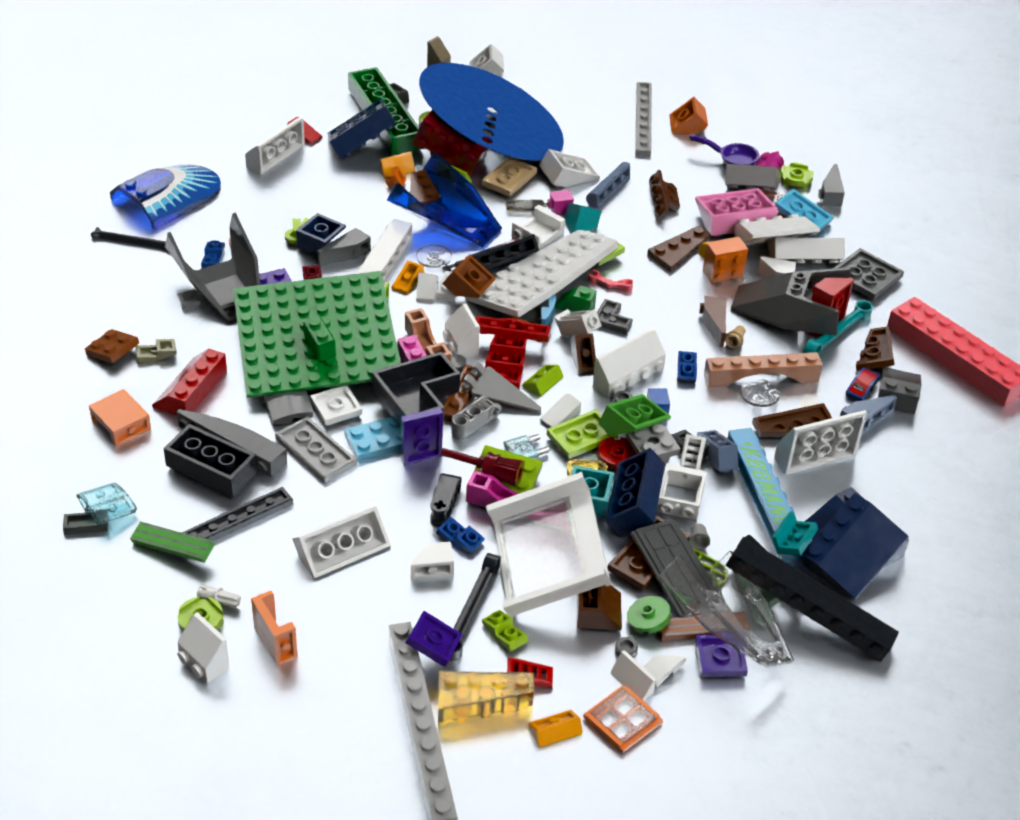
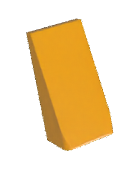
M407 260L391 288L408 294L418 282V273H425L424 265Z

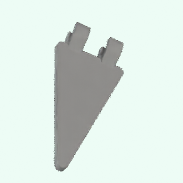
M475 361L470 375L467 374L463 379L464 383L461 388L471 391V394L481 397L486 395L492 401L537 413L541 412V406L489 366L485 369L481 363Z

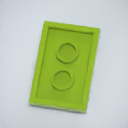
M597 409L548 428L546 431L548 438L567 459L599 447L600 443L607 438L614 437V440L618 439V435L612 436L598 425L602 415Z
M488 445L484 446L480 456L484 457L488 452H493L496 455L500 454L503 458L525 462L521 482L517 487L499 480L502 484L519 494L534 489L543 467V461ZM476 466L474 470L481 472V469H478Z

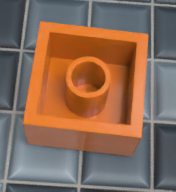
M740 237L707 242L702 271L710 283L742 278L744 276L748 248Z

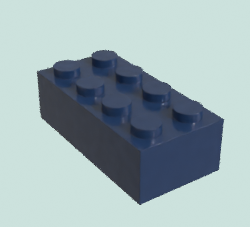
M651 448L618 462L605 522L620 537L655 522L665 462Z

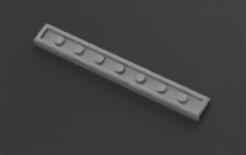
M636 82L635 155L651 157L652 83Z

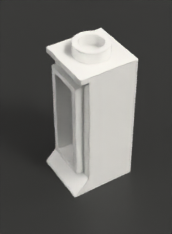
M567 309L554 316L561 336L589 334L602 326L596 309L570 312Z

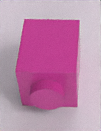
M570 190L550 192L549 199H547L548 209H551V212L557 215L566 214L568 203L574 204V198Z

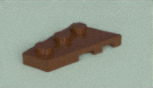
M428 170L412 172L409 209L441 204V197Z

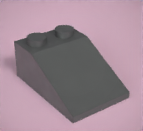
M883 367L877 398L895 395L897 400L894 410L915 414L921 392V375Z

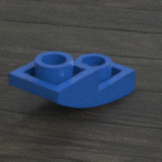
M218 240L207 242L204 248V257L201 261V269L222 263L225 242Z
M678 351L677 380H697V352Z
M451 516L436 531V534L469 553H473L485 540L470 525L464 528Z

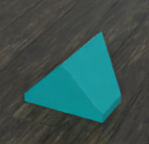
M568 203L565 222L570 234L577 230L591 231L597 228L602 211Z

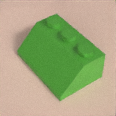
M640 394L606 405L598 425L606 433L615 436L635 432L670 420L671 415L644 394Z

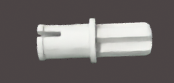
M200 584L199 588H197L196 596L207 600V597H210L221 604L237 607L241 603V596L239 594L225 591L222 587L214 588Z

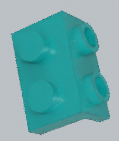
M789 511L772 536V542L775 545L777 554L801 556L818 531L817 523L797 521L795 513Z

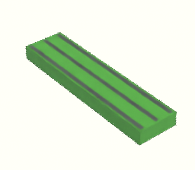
M142 521L139 522L130 537L132 543L203 563L206 562L215 546L212 540Z

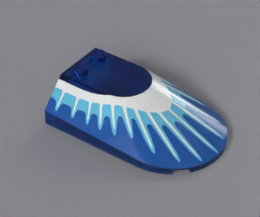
M180 164L147 170L117 185L109 193L112 201H116L126 195L138 203L149 218L151 227L155 230L215 198L220 192L221 180L209 168L193 164Z

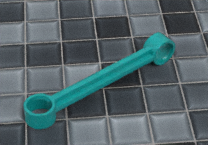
M866 300L856 301L854 310L838 322L837 336L823 334L816 340L810 339L804 346L802 353L818 352L820 354L826 345L859 319H869L873 310L872 303Z

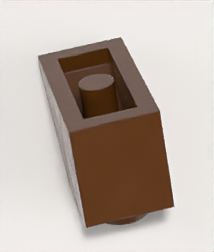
M593 333L571 336L572 357L578 373L594 372L596 353Z

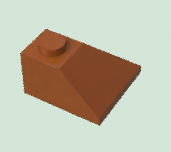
M469 254L442 284L455 296L479 298L494 282L496 277Z

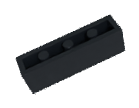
M529 234L471 254V256L489 270L539 251L535 234Z

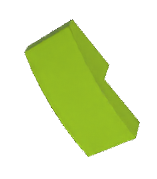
M500 609L481 619L490 634L510 652L528 642L527 634L515 627L513 618Z

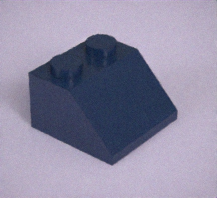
M316 213L296 230L297 247L313 253L327 245L346 228V225Z

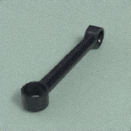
M488 552L483 560L481 572L453 627L463 635L457 645L459 648L454 651L450 661H455L462 656V640L492 577H495L498 573L501 563V556Z

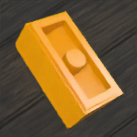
M411 151L380 159V173L382 176L388 179L387 176L390 175L392 168L399 166L404 175L415 172Z
M571 709L528 723L540 747L583 733L581 718Z

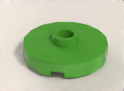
M648 596L635 601L629 607L627 620L632 630L637 633L643 634V632H648L650 634L662 630L669 624L672 611L665 599L657 596Z

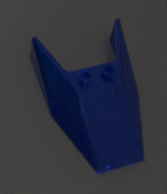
M433 152L423 168L440 194V198L436 202H428L424 206L399 182L386 199L388 202L434 227L482 248L502 230L501 225L475 187L437 152Z

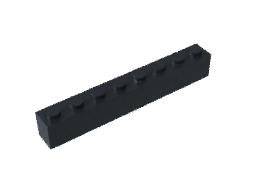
M744 536L725 565L733 572L746 578L754 585L759 586L772 596L785 602L793 609L806 615L811 620L819 623L880 662L890 652L899 631Z

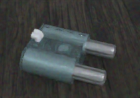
M539 434L531 436L522 435L503 441L505 451L533 459H538L540 455L550 452L548 446L536 449L532 443L541 439Z

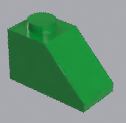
M578 286L562 294L555 304V308L564 311L568 309L570 312L591 311L595 309L597 290Z

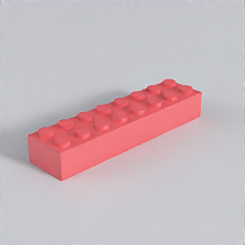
M916 297L891 310L887 324L891 331L1004 407L1020 396V365L1009 357H1006Z

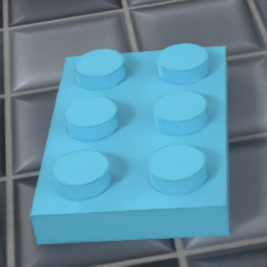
M795 189L789 191L775 203V206L778 208L777 210L786 217L793 214H798L799 217L805 216L817 225L820 231L830 224L834 218Z
M392 417L344 429V435L357 461L401 450V428Z

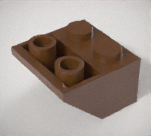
M603 585L577 594V628L622 630L621 592L612 585L607 587Z

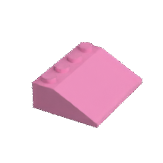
M759 188L695 197L704 226L711 236H721L727 233L735 234L734 225L738 224L739 220L749 219L752 222L756 218L766 217V220H772V217L777 216L778 208Z

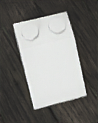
M548 149L539 164L543 173L550 179V183L556 187H569L600 179V175L586 158Z

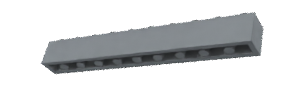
M410 621L388 625L389 646L428 820H458L419 652L405 643L413 629L412 623Z

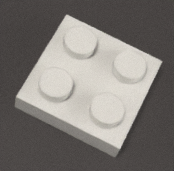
M347 385L310 395V401L325 426L362 415V408Z

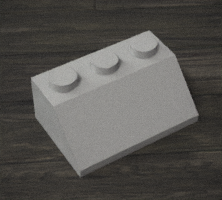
M727 164L725 185L730 190L759 188L763 192H772V190H777L782 174L777 167Z

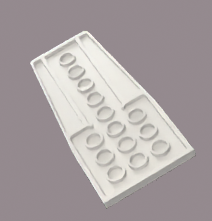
M577 230L518 263L509 265L505 270L498 272L494 276L496 277L494 282L479 298H465L467 301L519 318L555 295L617 249L618 242L616 239L602 234L598 235L590 231Z

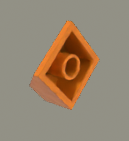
M692 97L669 114L673 134L696 135L709 126L706 108L695 97Z

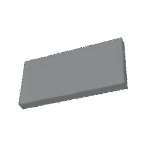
M308 416L275 434V439L324 483L357 465V459Z

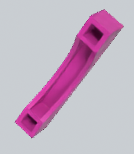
M475 470L466 485V502L482 507L519 494L502 484L494 476ZM566 502L522 517L572 532Z

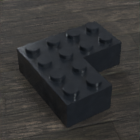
M438 352L372 372L371 391L400 428L401 416L439 407L443 411L444 426L445 407L438 398L459 392L461 373L443 352Z

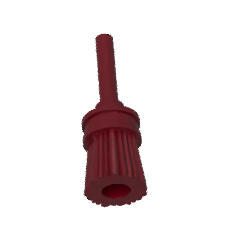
M443 448L441 451V456L476 465L478 469H481L482 473L492 475L496 479L517 487L521 482L525 462L522 460L503 458L500 454L496 455L493 452H488L484 457L480 456L478 458Z

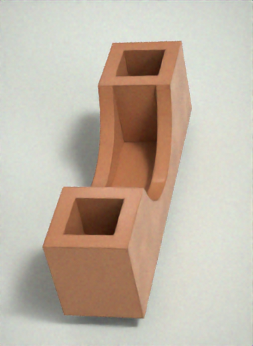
M423 308L406 311L405 331L408 336L416 335L427 356L443 352L451 362V352L444 342L437 343L434 339L429 318Z

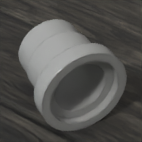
M703 524L693 525L690 529V545L696 550L706 549L710 545V536L706 531V527Z

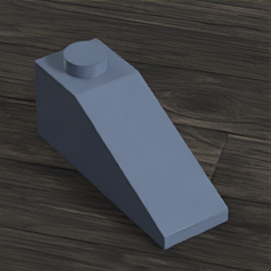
M892 395L856 401L848 407L845 406L841 410L840 416L866 410L867 417L862 431L864 433L894 411L897 396Z
M717 430L697 432V436L706 438L705 444L709 447L707 457L715 469L721 473L731 472V469H738L737 444Z

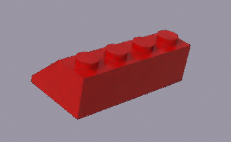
M208 348L194 356L156 399L152 407L176 416L179 409L193 412L227 372L226 353Z

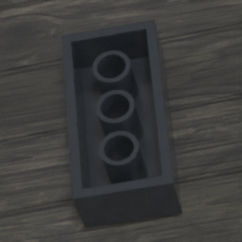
M188 424L163 448L165 465L231 497H234L258 472L255 453L191 424Z

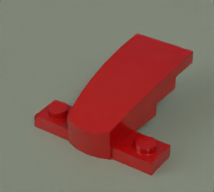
M477 316L476 321L480 326V334L494 335L490 343V351L485 362V369L488 366L520 389L525 362L526 340L548 342L551 326L527 323L526 321L513 318L497 319Z

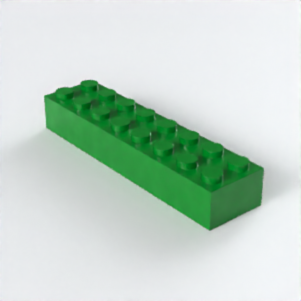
M378 67L348 72V89L362 110L382 98L396 122L393 124L394 127L389 131L384 130L380 133L381 139L391 154L399 155L420 150V148L412 144L419 130L418 124Z

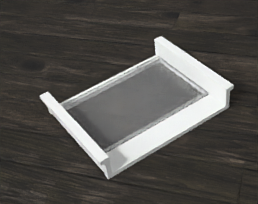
M582 472L486 505L487 512L494 523L499 556H501L500 564L506 600L501 601L502 608L510 617L514 618L513 616L603 585H606V587L611 585L590 489Z

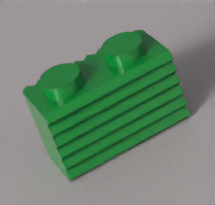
M318 315L304 320V337L318 361L335 357L337 355L335 339L322 318Z

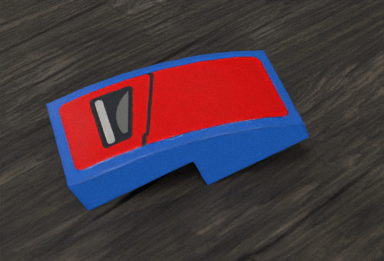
M862 368L847 388L846 395L858 401L865 400L869 392H872L881 375Z

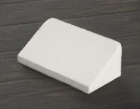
M623 650L615 662L611 674L622 685L630 688L644 701L654 694L656 678Z

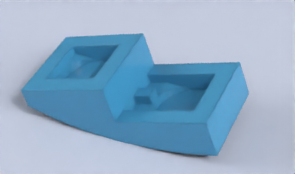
M556 296L548 298V307H541V325L551 326L555 315Z

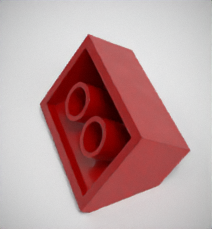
M824 278L813 286L811 300L839 310V322L845 317L854 279ZM813 333V334L817 335L818 337H820L821 335H823V334H820V333Z

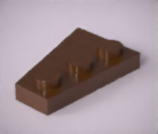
M889 326L870 329L865 340L864 350H861L860 359L856 362V371L862 368L872 369L895 365Z

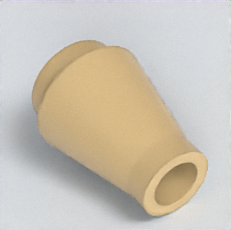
M738 325L728 332L725 336L726 345L730 348L740 347L746 332L745 328Z

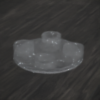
M759 379L757 382L742 385L741 397L750 405L769 407L779 401L780 392L769 385L767 380Z

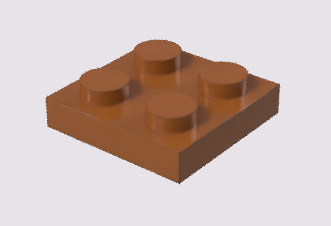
M111 329L106 331L97 340L92 341L84 350L88 356L113 364L140 344L137 336Z

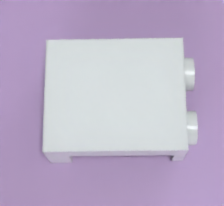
M537 205L534 207V216L523 224L512 223L511 237L518 238L523 235L535 234L540 250L564 233L565 218Z

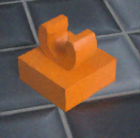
M399 166L392 168L390 175L387 176L388 180L385 181L388 187L395 186L397 190H400L404 187L406 177Z

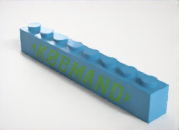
M752 427L729 430L727 438L737 444L738 472L776 551L775 545L772 542V536L789 511L794 512V510L789 506L786 493L782 491L779 479L773 473L772 464L768 462L765 450L761 448L759 438L754 434ZM777 554L778 558L784 562L802 559L801 556Z

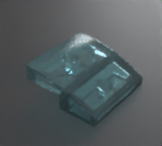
M116 482L76 494L85 513L90 512L97 525L136 513L137 506L131 497Z

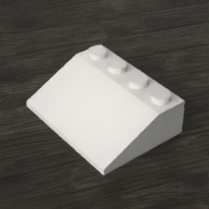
M798 214L788 215V218L774 216L772 220H766V217L756 218L752 222L749 219H743L734 225L735 237H740L745 245L767 243L774 238H806L820 232V228L805 216L799 217Z
M864 410L793 428L777 443L774 459L783 472L788 474L856 456L867 411Z

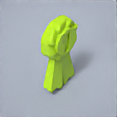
M307 217L302 222L301 218H292L293 228L287 230L284 234V238L289 244L297 245L296 230L309 220Z

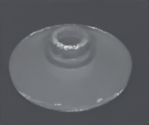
M427 245L417 251L416 259L425 267L441 268L451 262L452 254L444 246Z

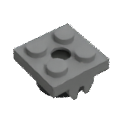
M662 422L635 432L626 433V439L636 454L651 448L665 462V466L670 457L680 454L681 448Z

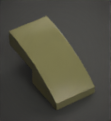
M155 339V345H137L135 347L137 363L155 362L177 354L175 339Z

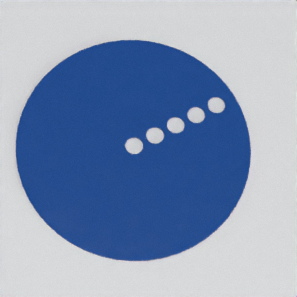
M437 63L428 66L422 71L419 77V88L429 107L446 124L469 140L494 152L522 160L541 161L548 149L561 152L564 145V137L557 121L540 102L513 83L488 71L458 63ZM487 108L495 109L497 114L490 112ZM486 115L493 116L496 121L488 119ZM484 122L493 124L495 128H489ZM483 130L491 131L494 136L485 134ZM481 137L490 139L492 144L484 142Z

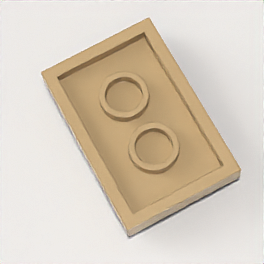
M508 157L482 179V186L510 197L537 174V168Z

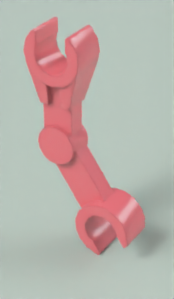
M593 270L592 275L588 274L590 282H599L605 285L606 288H618L627 292L633 289L632 279L613 281L600 276V272L597 270Z

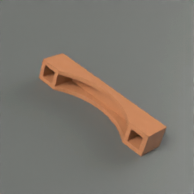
M818 352L706 358L703 376L707 388L727 387L740 379L758 374L785 375L799 383L819 382L823 364Z

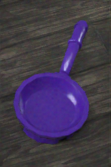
M695 134L689 135L690 141L699 142L703 145L706 144L720 153L725 169L727 164L755 166L759 160L760 154L758 150L748 144L731 143L720 147L715 142L706 139V137Z

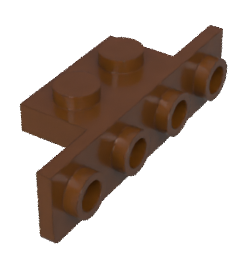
M658 169L649 178V186L656 220L660 221L669 211V208L677 212L680 208V202L676 186L664 181L662 172Z

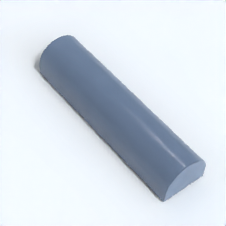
M620 163L586 195L587 204L597 209L630 178V163Z

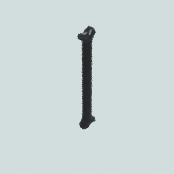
M96 227L95 231L90 233L93 239L107 238L165 248L166 241L102 231L99 227Z

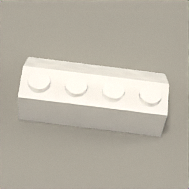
M300 116L246 152V168L263 174L305 145L303 117Z
M774 238L767 242L771 258L794 261L796 264H805V261H811V264H822V261H829V264H839V261L845 259V238Z
M652 327L595 358L593 387L606 398H610L616 392L632 387L639 381L647 379L652 374L664 369L666 352L656 330Z
M377 505L365 507L292 537L299 559L313 578H317L392 546Z

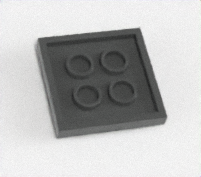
M861 248L833 268L851 267L850 278L854 279L852 289L873 300L904 275L903 270Z

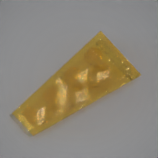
M439 671L438 726L446 725V722L455 720L458 723L467 721V718L476 716L486 718L498 712L508 714L532 709L534 673Z

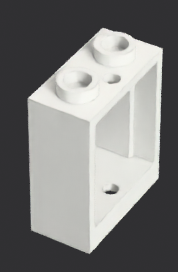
M666 463L656 512L697 521L707 471ZM667 485L698 490L695 503L665 497Z

